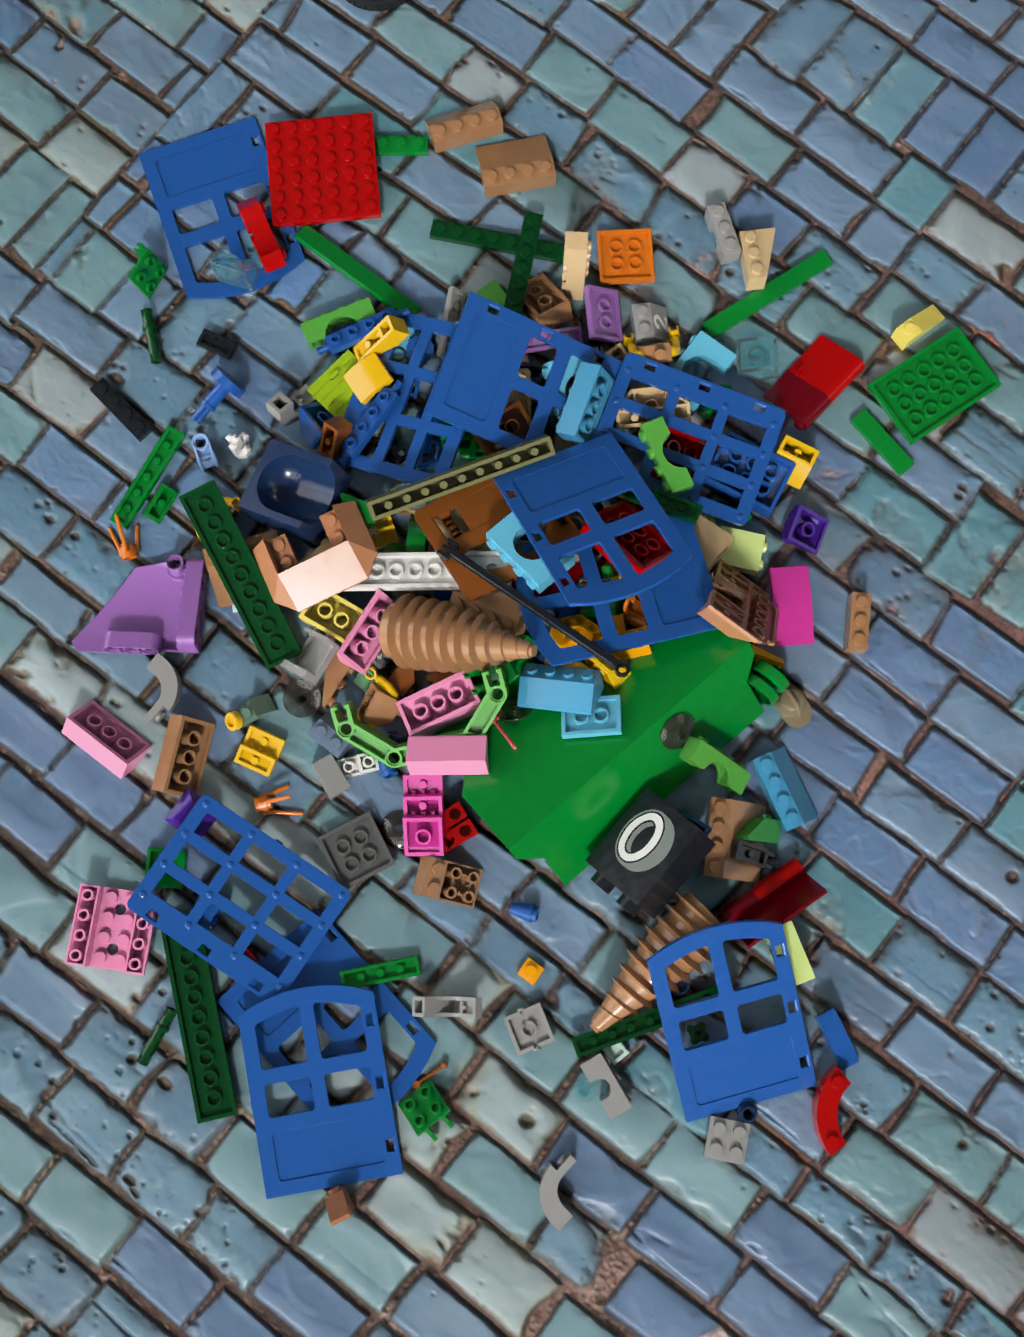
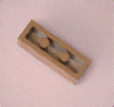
M852 592L847 597L843 652L863 654L867 651L872 594Z

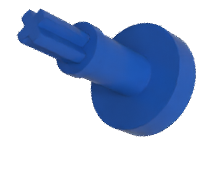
M216 366L211 372V375L218 383L201 400L202 405L191 416L198 424L202 422L210 411L214 412L217 406L229 392L237 398H240L246 392L244 387L235 378L219 366Z

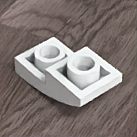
M367 753L336 760L345 778L379 770L378 760Z

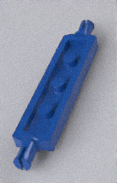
M390 307L325 336L326 344L316 347L318 354L330 351L334 355L357 345L387 315L398 318L411 315L408 307L398 312L394 307Z
M397 379L392 388L383 387L340 446L344 452L338 461L341 465L345 466L350 457H358L400 399L397 392L403 385L401 381Z

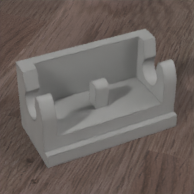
M332 754L312 764V769L330 801L348 791L347 789L350 788V785Z

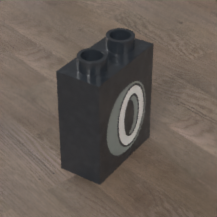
M646 787L585 861L597 870L591 877V880L608 895L615 887L622 892V895L616 902L628 913L635 917L642 909L654 919L716 844L700 828Z

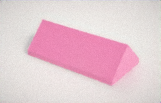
M377 589L336 653L340 662L363 675L368 671L381 650L379 643L381 618L386 608L394 602L380 589Z
M487 735L408 736L406 764L410 775L489 774Z

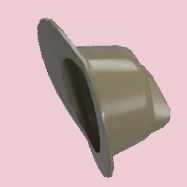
M789 685L784 693H778L779 699L774 705L783 720L793 728L806 726L812 718V709L803 693L793 685Z

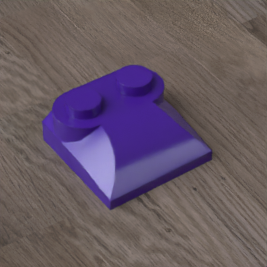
M798 504L789 512L782 530V539L786 544H793L817 555L830 520Z
M189 788L164 819L178 830L201 796ZM207 813L195 830V833L203 837L217 818Z

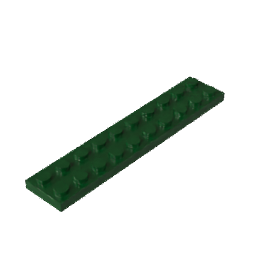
M211 480L179 496L189 519L267 669L269 670L281 664L284 659L289 660L301 654L302 650L279 605L274 603L260 568L215 480Z
M161 931L197 1123L200 1124L237 1115L239 1111L210 963ZM202 944L198 949L208 955L207 947Z

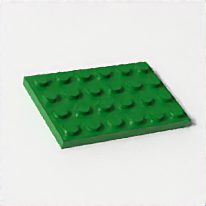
M956 327L871 382L867 388L911 446L998 389L1002 384L959 327Z

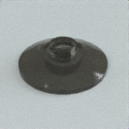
M304 679L293 681L286 687L283 693L284 707L295 717H309L320 707L322 698L319 688ZM302 696L306 697V702L304 703L300 702Z
M514 692L508 695L497 717L507 722L519 721L527 717L533 708L518 707V692Z
M679 713L670 717L663 725L660 733V740L663 746L670 750L683 747L689 736L692 737L694 734L695 723L693 718L685 713Z
M395 810L389 813L381 824V835L384 841L396 849H404L403 831L401 833L396 831L397 826H403V810Z

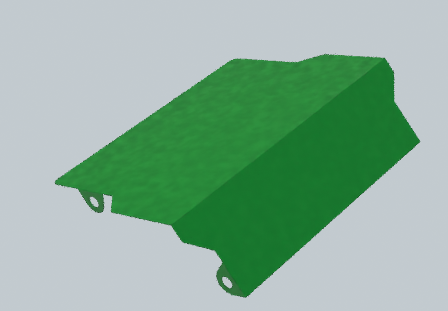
M622 599V600H621V610H622V614H623V605H624V602H625L626 599ZM586 617L598 625L596 617ZM626 624L627 630L636 629L635 627ZM719 629L650 644L652 654L628 659L627 661L631 665V675L616 690L603 681L604 689L601 693V696L621 695V735L563 739L561 736L560 711L518 707L520 679L516 678L509 685V695L501 707L504 716L497 720V722L517 746V749L512 748L494 723L490 725L485 734L488 739L489 774L465 775L462 797L517 860L544 858L548 867L566 886L590 865L585 860L646 787L664 800L700 769L691 766L679 757L689 736L698 738V736L704 737L709 740V745L722 749L764 713L762 706L747 682L755 654L748 641L728 637ZM538 659L534 661L535 664H541ZM482 676L471 677L475 686L484 684ZM487 692L479 693L481 700H483ZM472 716L454 725H451L437 732L436 734H442L459 729H464L468 725Z

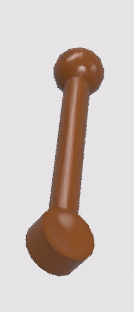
M443 1060L437 1068L419 1081L416 1080L412 1085L413 1088L418 1089L421 1083L442 1068H447L448 1062Z

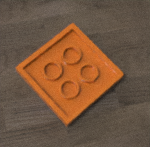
M651 228L596 232L600 285L654 283L655 273Z

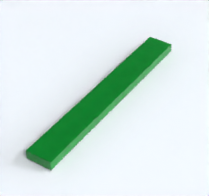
M306 225L295 234L297 241L387 307H394L399 311L408 307L409 312L412 314L420 312L421 307L309 225Z
M822 249L765 284L764 289L752 292L705 321L702 327L710 337L715 339L830 268L833 262Z

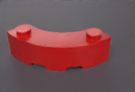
M254 196L237 203V209L248 234L252 233V236H250L251 242L260 257V262L266 274L286 266L285 258H287L284 248L279 247L264 214L267 210L263 201L259 202L258 198Z
M832 1065L821 1077L812 1101L814 1131L821 1146L830 1156L846 1144L838 1126L837 1110L841 1096L847 1087L851 1085L843 1072L835 1065Z

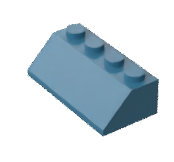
M580 363L573 385L570 387L567 402L563 406L560 421L556 425V433L563 440L574 445L594 438L615 381L601 365Z
M526 663L520 675L517 705L518 707L592 715L604 689L601 671Z
M784 746L749 762L776 820H781L780 829L782 833L818 817Z

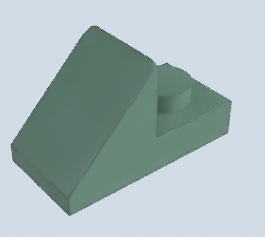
M269 693L250 698L248 703L233 710L241 714L243 719L242 728L277 711Z

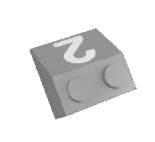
M650 302L631 304L630 320L636 346L670 340L665 307Z

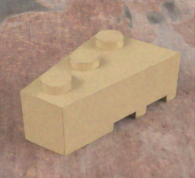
M776 227L739 232L738 241L742 250L739 259L746 291L760 290L765 287Z

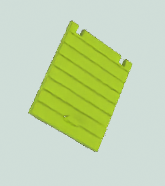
M349 349L306 389L333 417L338 415L344 417L353 394V390L343 377L358 363L356 356Z

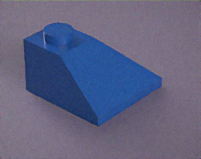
M314 402L299 407L301 435L312 449L320 446L324 421L334 418L319 402Z

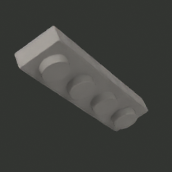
M455 286L448 288L443 321L452 323L459 321L467 293ZM440 335L436 353L437 357L444 359L451 337Z

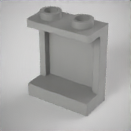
M305 627L304 631L309 634V637L301 648L302 653L297 655L293 662L284 659L281 666L316 686L340 646L334 642L335 638L327 633L323 635L324 633L315 627L312 630Z

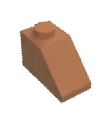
M338 1185L332 1187L327 1191L328 1194L324 1198L331 1226L351 1217L355 1210L345 1185L340 1188Z

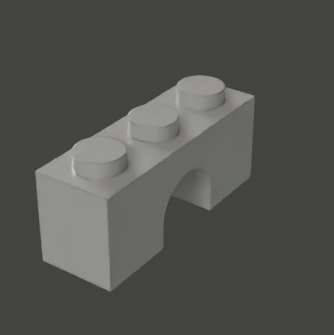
M725 202L707 206L704 218L709 233L714 232L715 250L720 264L724 265L738 261L742 250Z
M598 1051L579 1063L590 1083L597 1079H604L609 1083V1091L604 1097L600 1098V1101L611 1120L632 1107L630 1104L632 1098L627 1089L624 1091L621 1089L619 1084L622 1081L617 1072H611L609 1068L611 1062L606 1053L602 1055Z

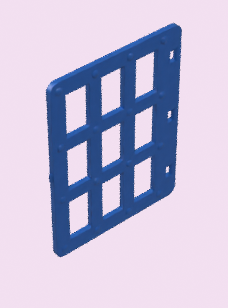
M410 313L411 315L402 319H404L408 328L421 330L409 364L390 361L395 347L378 355L389 373L404 376L402 380L403 385L398 391L400 399L383 421L386 424L373 458L358 455L357 458L350 457L345 466L407 483H414L452 468L465 430L454 425L448 426L433 422L434 417L425 413L458 324ZM433 333L451 337L439 372L420 368ZM416 379L434 384L421 419L403 415ZM353 392L343 417L353 424L352 430L375 400L378 392L366 405L362 404ZM398 426L416 430L403 466L385 462ZM428 434L447 438L434 474L415 470ZM343 451L339 454V456H338V457L336 458V460H335V462H336L337 464H339V465H341V464H340L338 461H339V459L341 458V456L344 454Z
M628 353L624 357L594 438L611 432L618 443L646 453L647 447L645 443L640 441L639 437L613 428L618 411L622 409L648 420H654L663 416L667 427L706 441L699 460L663 447V454L668 462L686 467L695 472L692 478L693 488L688 492L678 495V497L702 505L703 513L738 526L745 525L749 519L784 423L785 411L640 355ZM645 364L656 367L655 371L652 372L644 369ZM634 379L668 392L663 410L660 411L625 398L630 380ZM699 385L711 388L709 393L698 389ZM679 397L716 410L717 414L711 429L673 416ZM757 405L765 408L764 413L753 410L754 406ZM728 415L766 429L759 448L721 434ZM720 446L755 459L749 477L745 478L711 465L716 447ZM646 453L638 473L647 486L664 491L662 488L663 481L650 477L654 462L648 458ZM705 476L744 490L737 509L699 495Z
M204 795L197 801L131 895L127 906L132 912L265 1000L271 996L288 991L350 899V891L286 848L280 840L273 839L211 796ZM207 813L243 836L230 855H227L195 833V830ZM186 843H189L222 866L209 886L174 863V860ZM253 843L288 866L275 886L240 863ZM165 873L201 896L188 916L152 893ZM232 873L267 896L255 916L219 893ZM298 873L333 896L321 916H318L285 894ZM211 903L246 926V929L234 946H231L198 923ZM277 903L313 927L300 947L264 923ZM150 909L160 915L157 921L147 915ZM256 934L292 957L279 977L243 954ZM202 944L212 950L209 956L198 949ZM253 978L263 984L261 990L249 984Z

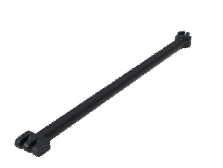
M451 538L446 540L448 545L443 544L441 546L445 552L440 549L436 552L445 561L453 558L614 669L618 677L623 678L630 673L631 665L628 661L618 660L457 550L459 544ZM624 668L626 672L621 673L618 669Z

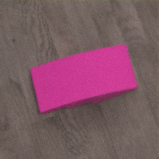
M808 565L769 568L771 606L776 605L779 609L775 646L814 644L813 610Z
M404 773V816L402 820L405 856H444L443 775H410V773Z

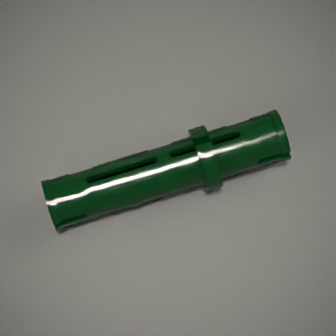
M144 308L140 310L143 321L142 330L145 332L150 354V362L154 365L160 364V362H163L157 338V324L154 322L152 309Z
M166 1006L163 1015L155 1023L151 1036L136 1059L139 1064L143 1066L149 1065L163 1037L170 1031L169 1027L177 1015L174 1008Z

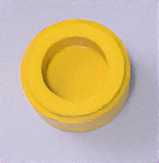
M231 711L225 715V724L229 730L235 731L242 728L243 719L237 711Z

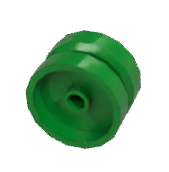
M755 659L752 663L751 673H749L747 682L758 701L773 707L779 699L778 693H784L790 683L782 673L767 662Z

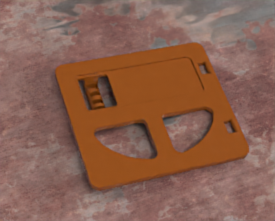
M493 478L432 501L416 510L414 517L436 552L439 549L445 552L441 546L443 544L448 545L446 543L447 538L434 520L439 517L452 540L459 544L457 550L464 554L486 542V532L509 515L512 510L493 481ZM513 491L508 493L511 499L516 497ZM457 509L470 529L468 532L462 534L452 519L449 510ZM569 515L563 516L567 522L563 527L558 521L560 518L548 522L545 536L551 545L581 535ZM517 544L515 545L516 552L523 558L530 560L540 559L535 549L529 554H525ZM439 556L468 601H476L496 590L491 584L453 558L445 561ZM510 564L500 568L486 569L505 583H509L519 577L515 574Z

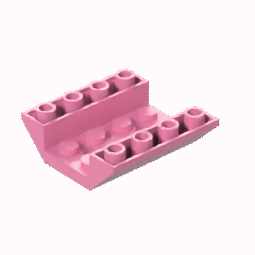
M80 883L65 964L84 967L92 966L124 971V973L145 975L154 926L128 908L127 902L134 891ZM121 903L126 907L123 915H119L116 911L117 906ZM150 909L147 915L155 920L156 912ZM112 943L118 946V952L114 955L109 952V946Z

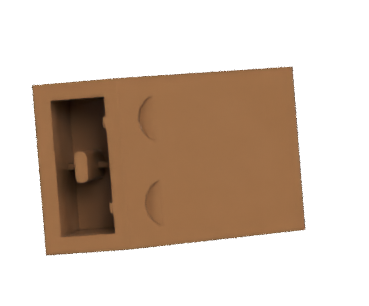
M421 856L412 893L474 908L483 870L431 856Z

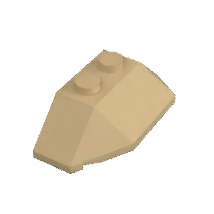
M655 387L630 389L625 398L662 411L669 393ZM679 397L673 416L691 421L690 402ZM619 409L616 416V428L641 427L642 424L651 420Z

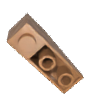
M335 654L325 670L322 706L326 710L337 701L336 695L339 691L344 690L348 683L346 681L347 678L356 671L340 662L337 654Z

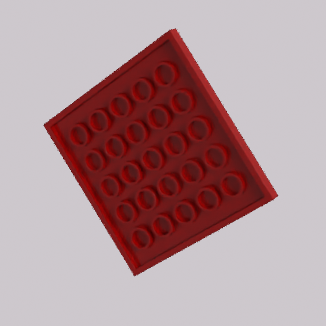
M372 112L265 123L273 228L382 218Z

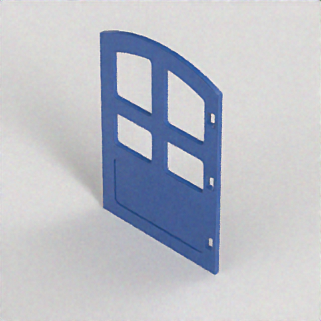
M255 116L139 153L162 222V228L165 231L188 299H222L250 293L281 279L305 260L300 243L295 239L296 232L294 227L280 228L288 250L287 258H285L286 266L267 274L264 269L257 273H251L238 233L245 230L246 227L241 216H231L225 195L258 183H263L270 199L267 150ZM257 137L260 145L253 146L252 139ZM209 199L212 200L219 222L180 234L173 214L174 211ZM270 204L265 207L267 211L264 212L268 222L272 221ZM292 235L294 243L288 244L286 237ZM225 237L238 273V279L213 283L196 282L186 250L190 247Z
M470 291L425 413L507 449L542 436L552 408L563 411V406L568 398L559 394V388L571 356L591 364L601 365L614 381H616L623 362ZM488 306L499 310L497 316L487 311ZM544 331L551 334L550 340L540 336L541 332ZM531 337L557 349L544 386H540L518 375ZM594 355L604 359L602 364L593 360ZM511 390L521 392L538 401L525 439L499 428V423ZM616 419L613 424V428H616Z
M611 432L556 452V455L493 477V481L569 607L606 604L640 594L670 578L693 558V552ZM511 491H513L516 495V497H513L512 499L508 495V493ZM627 491H632L644 508L640 512L606 524L593 505ZM576 511L580 512L591 530L558 544L551 545L541 530L540 525ZM652 523L657 527L673 552L653 568L643 574H637L614 538ZM539 534L542 540L537 542L533 535ZM594 545H601L623 579V582L595 588L578 589L560 559ZM564 578H566L569 583V585L565 587L560 581Z
M668 515L694 555L683 568L670 578L638 594L648 628L619 635L615 628L609 604L593 605L602 635L601 640L592 641L593 643L611 654L717 629L697 614L707 602L708 594L714 586L693 524ZM651 523L650 525H652L659 532L657 527ZM531 543L519 546L520 550L525 554H529L534 550ZM592 547L577 552L587 584L585 587L578 589L595 588L623 582V579L609 582L601 580ZM522 576L516 578L517 591L546 611L569 606L561 592L535 597L534 591L529 588L526 580ZM519 604L525 626L533 642L552 667L596 657L580 645L560 648L551 637L542 619Z
M317 909L314 912L318 916H321L322 914L320 909ZM304 921L286 938L300 947L313 927ZM332 924L329 929L335 934L337 939L332 942L325 934L288 990L314 985H342L339 971L367 966L368 964ZM275 947L258 964L279 977L292 957ZM254 978L249 983L258 990H261L263 986L262 983ZM237 982L217 1000V1003L239 1027L238 1015L263 1001V999ZM381 983L374 988L367 986L369 990L374 991L378 1019L386 1012H389L416 1042V1047L403 1070L393 1082H389L393 1106L410 1089L421 1074L432 1054L436 1041L416 1018L412 1016L386 984ZM327 1002L315 1003L316 1022L331 1038V1043L321 1051L322 1056L327 1058L361 1051L356 1045V1040L364 1033L362 1014L349 1027L342 1029L324 1008ZM298 1007L281 1011L256 1024L259 1051L272 1067L291 1064L279 1047L302 1026ZM372 1013L365 1014L367 1026L373 1025ZM410 1021L419 1030L414 1035L406 1027ZM369 1067L357 1068L373 1086L371 1069ZM382 1075L376 1077L377 1088H384ZM309 1078L286 1081L309 1110H313L315 1104L311 1080Z
M739 920L707 926L672 941L646 959L686 1123L736 1109L744 1102L754 1104L817 1086L781 922ZM747 938L769 939L777 974L776 977L733 989L723 942ZM781 944L783 954L776 955L775 946ZM704 946L708 947L718 993L678 1006L673 1005L665 972L666 967ZM781 994L786 1015L784 1021L746 1032L742 1031L737 1009L739 1005ZM793 1001L795 1010L789 1011L787 1003ZM723 1011L728 1033L727 1037L684 1048L679 1030L680 1022L713 1012ZM805 1056L807 1065L801 1066L799 1058Z
M347 985L306 986L271 996L238 1015L266 1199L403 1174L374 991ZM331 1002L359 1006L361 1008L367 1049L365 1051L324 1058L321 1054L314 1004ZM298 1007L307 1060L300 1063L267 1069L263 1068L256 1024L281 1011ZM372 1013L374 1025L367 1026L365 1014ZM362 1067H369L371 1069L375 1093L374 1098L335 1106L330 1105L325 1079L326 1074ZM382 1075L384 1088H377L376 1077ZM302 1078H309L311 1080L315 1104L313 1110L275 1117L270 1116L265 1089L266 1085ZM393 1138L394 1150L388 1151L386 1140Z

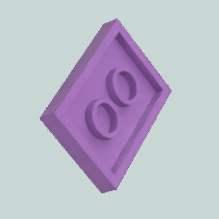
M586 285L584 287L589 340L612 344L622 343L623 334L618 290Z

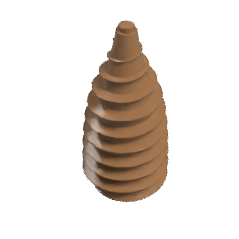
M402 595L397 601L392 602L386 608L379 627V643L383 653L387 657L392 658L395 664L403 669L412 668L418 671H438L441 673L449 671L452 673L462 671L473 672L477 669L486 670L492 665L499 666L505 660L511 662L514 659H529L537 654V646L534 643L521 639L520 636L512 635L509 629L503 631L500 623L496 620L491 622L487 614L481 613L478 615L473 608L465 609L461 604L452 605L449 601L440 602L436 598L427 599L425 596Z
M689 890L685 895L676 892L678 902L674 906L666 904L668 912L664 917L661 915L656 916L658 923L654 928L645 925L648 935L645 939L636 937L639 945L636 951L626 949L630 958L627 964L618 962L621 972L618 978L611 976L614 984L609 992L605 991L607 996L589 1024L596 1033L604 1031L619 1020L623 1021V1018L631 1013L638 1015V1009L643 1006L653 1009L652 1000L656 998L646 959L662 947L688 933L721 923ZM704 946L666 967L665 972L670 990L680 993L677 983L681 980L692 984L689 973L693 970L703 974L700 964L704 960L711 963L708 947Z

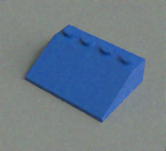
M729 430L726 434V436L732 437L734 439L740 440L742 442L748 443L758 448L760 447L759 445ZM720 447L711 465L748 478L755 459ZM772 453L752 508L753 512L768 519L796 463ZM705 476L702 485L739 504L744 491Z

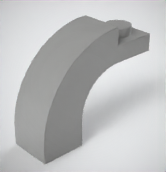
M305 384L290 398L279 391L266 402V408L283 425H290L300 419V406L317 402V400L306 391L309 386Z
M159 653L156 654L146 667L159 679L161 684V694L158 701L144 716L154 724L164 718L166 710L174 713L182 696V683L178 671Z
M461 995L412 996L413 1017L481 1018L482 997Z
M571 1152L567 1155L564 1153L557 1160V1167L552 1162H549L540 1180L539 1192L542 1209L549 1222L558 1231L573 1216L572 1211L561 1201L557 1193L561 1178L577 1161Z

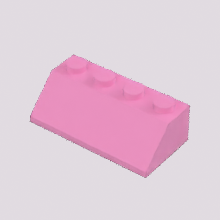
M467 672L456 673L396 702L409 736H430L474 715L482 700L479 694H472L471 690L475 689V685L471 678H464L463 673Z
M91 700L68 716L61 732L120 779L134 770L152 746L94 700Z

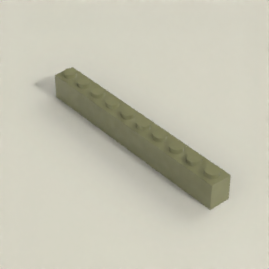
M542 435L364 501L371 519L376 521L556 455L550 436Z

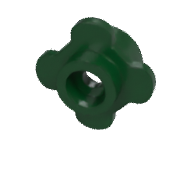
M700 1021L693 1026H687L686 1030L691 1037L690 1042L694 1045L699 1041H707L709 1039L704 1022Z

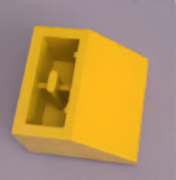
M785 435L776 454L796 463L786 484L800 490L820 451L788 435Z

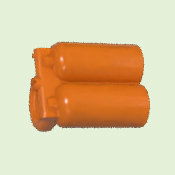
M635 596L626 598L623 605L625 623L635 628L645 626L647 629L648 626L640 601L636 600Z

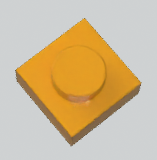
M528 957L517 974L534 985L544 971V968Z

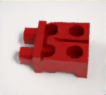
M459 801L444 810V853L451 851L479 834L471 819H467L469 816ZM465 820L464 822H462L461 824H459V825H457L456 827L453 828V826H455V825L458 824L459 822Z

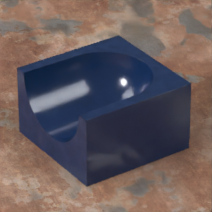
M271 439L237 506L261 525L319 546L326 533L319 516L333 510L332 505L341 503L340 494L346 493L352 479L333 459Z

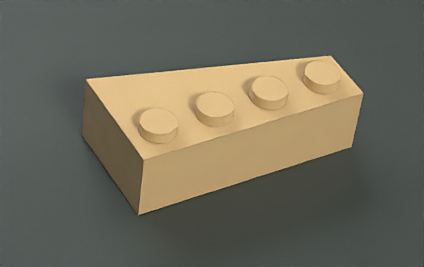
M565 232L561 292L568 300L583 301L585 277H588L592 240H588V232Z

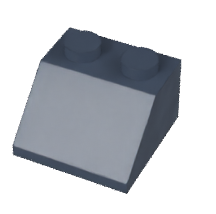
M330 710L307 733L338 759H341L352 746V744L338 736ZM341 712L342 717H343V718H346V717H345V714H344L343 712ZM344 724V728L347 731H352L349 724Z

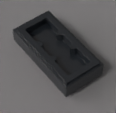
M205 328L196 343L197 347L229 361L238 347L237 342Z

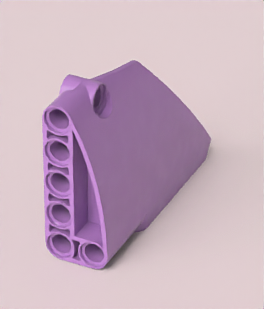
M173 554L167 558L166 562L135 567L111 600L71 641L77 651L156 655L159 652L200 653L207 588L205 559H183L180 555ZM180 564L179 567L173 568L175 565Z

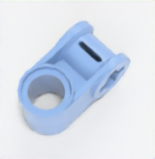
M201 433L194 435L192 445L201 472H205V469L213 466L219 467L218 458L207 436ZM206 441L205 446L198 447L199 442Z

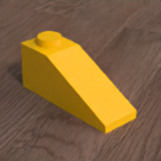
M387 315L353 347L357 361H361L373 352L380 355L398 346L410 335L404 319Z

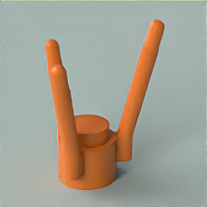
M115 514L116 524L122 541L121 546L111 527L108 528V531L118 549L119 556L125 561L137 558V553H140L139 525L135 526V545H133L132 542H126L119 516Z
M289 785L260 794V797L254 798L257 813L263 812L264 815L304 814L302 811L270 810L273 808L274 802L291 798V795L276 798L270 797L288 789Z

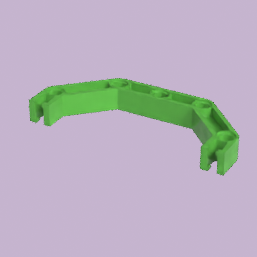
M499 665L495 667L500 681L492 683L489 675L490 668L482 671L481 674L487 693L466 728L433 736L485 735L509 695V685L504 666ZM494 689H501L503 696H496ZM353 700L346 701L343 705L347 711L348 717L346 718L342 717L339 709L340 703L334 704L330 708L339 737L391 768L407 766V742L397 743L361 722L357 717ZM344 724H349L352 731H347L344 728ZM392 752L397 753V754L399 755L400 759H399V760L394 759V758L392 757L391 753H392Z

